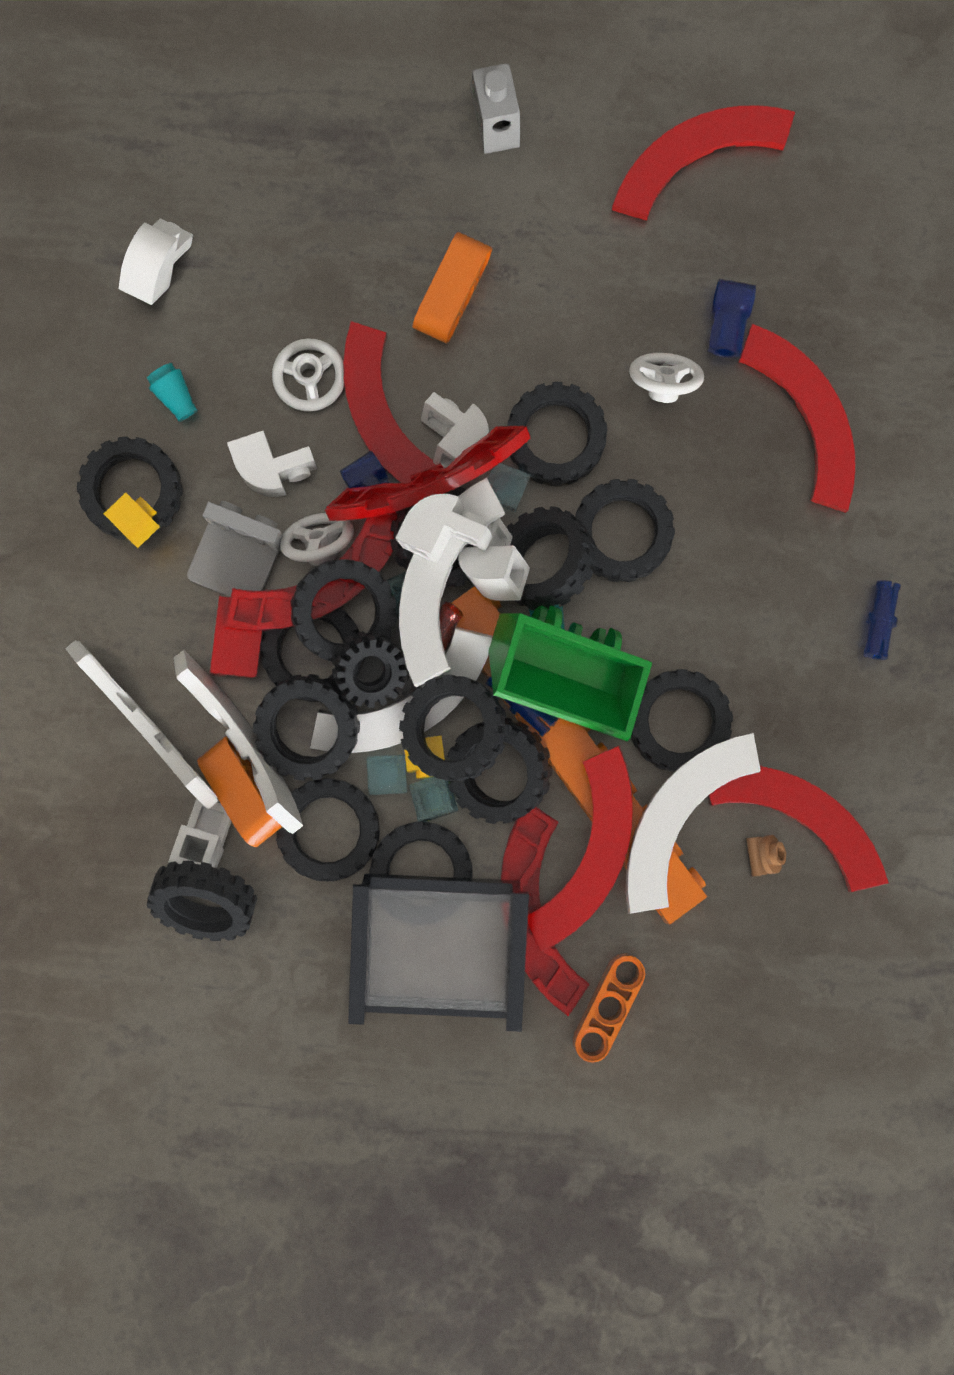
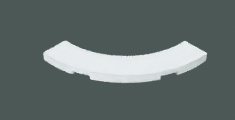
M487 477L458 496L465 507L462 516H464L465 512L473 513L487 522L485 526L505 515ZM453 536L450 537L438 563L414 553L402 586L399 606L401 647L407 669L416 687L451 670L442 643L439 609L447 579L453 568L452 565L464 546L469 544Z
M457 627L446 654L451 670L436 677V679L442 678L443 675L468 677L476 681L488 658L493 636ZM409 694L407 697L379 710L358 712L357 721H360V732L358 733V741L352 753L369 752L400 744V739H404L403 732L399 731L400 720L403 721L405 715L402 710L405 703H410L413 696ZM450 696L436 703L425 719L424 732L444 719L457 707L464 697ZM320 709L317 713L310 749L328 752L334 746L338 737V725L331 711Z
M75 640L65 648L80 668L149 742L185 787L207 810L218 801L216 794L184 760L183 755L129 694L114 681L109 672L80 641L77 642Z
M185 650L181 651L174 657L176 678L227 729L225 734L241 758L251 762L254 781L263 799L266 812L289 833L293 834L303 826V823L284 778L277 772L278 768L273 764L269 766L263 759L265 754L262 750L258 751L255 741L258 739L256 733H253V729L232 701Z
M754 733L729 739L697 754L680 766L654 794L634 832V839L627 863L626 901L628 914L669 907L667 874L670 856L679 831L693 810L709 794L734 779L761 771Z

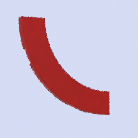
M759 105L734 106L706 112L680 123L654 141L639 156L619 187L612 205V211L647 221L654 202L670 179L685 165L687 166L697 159L713 153L716 149L735 145L736 147H768L783 151L795 111Z
M351 321L344 351V384L352 419L361 439L378 464L399 483L411 482L410 475L431 468L435 464L433 459L420 451L402 432L386 402L382 385V357L387 333Z
M752 324L739 362L765 374L779 386L781 385L795 400V405L802 414L808 430L811 431L815 446V478L810 501L846 513L849 510L854 489L855 449L851 428L842 403L829 380L801 350L777 334Z
M496 426L478 442L462 451L448 467L443 468L440 463L410 475L411 482L382 483L366 487L346 488L326 507L325 512L329 521H346L379 516L414 506L428 496L445 494L489 471L521 448L531 438L527 426Z
M396 511L366 518L355 541L339 560L359 561L380 572L394 551L392 550L390 539H394V531H391L392 521L397 519L398 514H396ZM341 578L328 582L317 592L312 602V619L316 620L342 607L356 597L365 588L364 585L352 579ZM297 585L266 591L232 588L224 627L242 630H273L293 627L291 621V600Z
M620 745L583 761L592 791L593 823L585 855L571 880L551 900L528 913V925L541 952L574 933L595 913L611 891L623 867L633 826V801L629 772Z
M760 766V772L734 779L708 795L710 806L724 803L755 804L775 809L797 820L814 832L827 846L826 848L832 854L843 874L848 892L889 884L880 857L860 824L837 800L819 787L800 777L784 771Z
M537 807L525 816L516 819L507 841L501 870V880H519L521 892H529L528 913L541 907L539 896L541 864L550 837L559 823ZM501 902L503 918L508 933L509 902ZM527 923L525 972L538 990L554 1006L569 1017L590 984L566 963L555 945L541 952Z

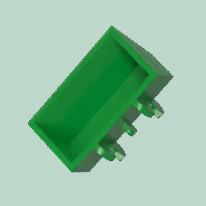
M552 605L549 610L544 606L537 607L531 617L521 613H500L489 647L493 695L628 742L632 735L652 662L621 651L622 635L616 629L610 628L606 635L605 629L597 628L589 639L581 636L583 627L576 622L570 625L568 631L562 629V611L560 608Z

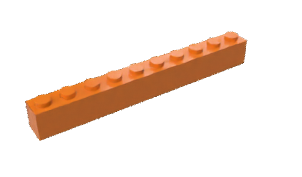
M474 586L441 610V616L453 633L459 627L493 636L500 614L498 609L502 606L499 601L484 597ZM488 655L482 668V673L492 685ZM501 698L518 722L525 723L529 726V731L532 733L536 732L542 738L540 743L543 748L547 747L550 753L548 763L552 765V769L593 823L592 791L583 761L607 751V747L602 742L597 745L588 735V732L592 730L590 728ZM632 781L633 826L629 848L623 864L625 869H627L634 832L647 807V804L641 807L633 796L637 789ZM676 842L670 856L667 874L669 907L655 909L663 921L669 925L707 898L702 890L706 886L705 881L694 867L687 870L679 859L683 852Z

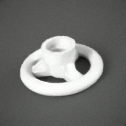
M307 338L294 341L278 354L272 369L274 389L280 399L294 409L309 412L324 409L335 402L344 389V361L334 347L322 340ZM303 350H316L324 354L318 358L313 354L304 353L297 356L293 362L288 361L294 354ZM333 364L335 369L334 384L327 394L319 398L317 383L321 379L323 371ZM306 369L315 370L314 375L311 377L302 376L303 371ZM283 373L294 376L298 383L305 386L307 400L299 399L288 391L283 380Z
M672 353L642 355L636 358L629 368L632 380L640 387L648 390L650 398L663 403L674 402L678 399L679 395L697 390L704 381V372L697 363L684 356ZM654 364H669L674 366H658ZM685 374H692L693 378L691 380L680 383L681 378Z
M326 513L310 515L296 521L284 531L283 537L280 540V549L291 560L309 562L311 565L319 566L324 562L337 558L338 553L350 543L354 534V527L350 520L329 521ZM331 524L325 528L307 529L316 525ZM294 538L301 540L305 544L306 551L293 548L291 546L292 540Z

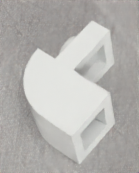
M161 218L153 226L144 222L134 235L125 254L118 289L152 305L169 288L173 264L191 247L193 234L181 229L175 223L167 222Z
M435 392L425 401L421 421L444 437L436 448L433 460L435 465L441 463L443 468L448 467L462 451L489 433L487 420L475 404H472L463 413L453 401L447 398L443 399Z
M264 431L227 442L235 467L243 481L253 491L264 496L281 497L287 495L282 481L289 479V482L304 480L311 476L310 471L317 469L309 446L274 458Z
M435 494L420 500L411 508L403 521L396 540L402 548L438 563L451 536L484 551L487 550L493 537L488 527L485 526L487 522L483 518L470 512H465L464 516H462L465 507L458 496Z
M499 518L487 526L493 537L487 550L484 551L475 546L464 547L458 554L459 565L484 597L497 601L521 600L530 567L516 547L510 546L513 536Z
M196 798L187 826L181 825L168 861L169 863L176 861L178 864H182L183 861L189 860L193 861L194 864L201 865V862L212 864L214 868L218 867L224 851L223 845L232 822L221 803L216 802L207 810Z

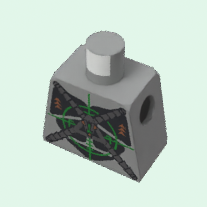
M505 63L473 70L470 90L484 154L520 147V111L510 65ZM502 120L503 124L506 125V127L501 129L493 128L495 123Z

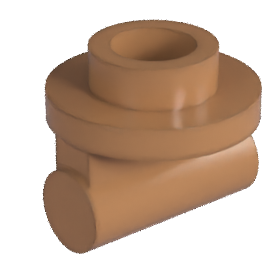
M774 835L746 838L752 876L779 873L782 865L786 862V850L783 843L779 842Z

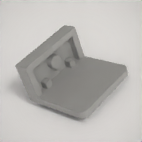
M208 501L202 515L208 522V525L188 569V579L193 583L231 597L232 588L263 591L280 551V540L283 535L279 529H276L278 523L261 515H256L255 520L241 515L242 509L226 501H221L220 505Z

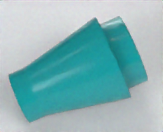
M173 363L165 364L148 375L146 378L150 383L148 389L175 415L178 422L187 419L198 411L193 403L181 369H176Z

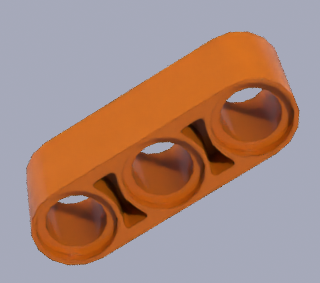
M461 232L455 234L419 306L413 321V329L446 344L450 341L488 264L492 253L491 246Z
M227 735L198 758L197 762L200 770L218 797L236 830L249 845L258 847L283 827L266 812L263 799L254 781L251 762L241 758Z
M622 953L610 960L574 1032L573 1046L579 1057L584 1061L591 1063L599 1062L608 1055L644 982L645 968L642 962L633 955ZM623 962H632L636 967L635 977L629 982L618 981L616 977L617 967ZM606 997H614L619 1003L618 1011L612 1017H604L599 1013V1003ZM588 1033H598L602 1039L599 1049L594 1052L584 1051L581 1048L582 1038Z

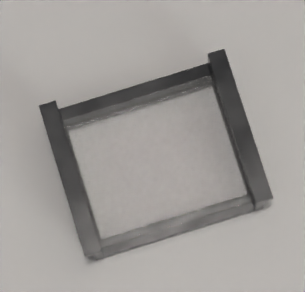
M364 874L362 884H353L348 1024L364 1025L366 1012L506 1018V1031L522 1032L529 892H521L519 880Z

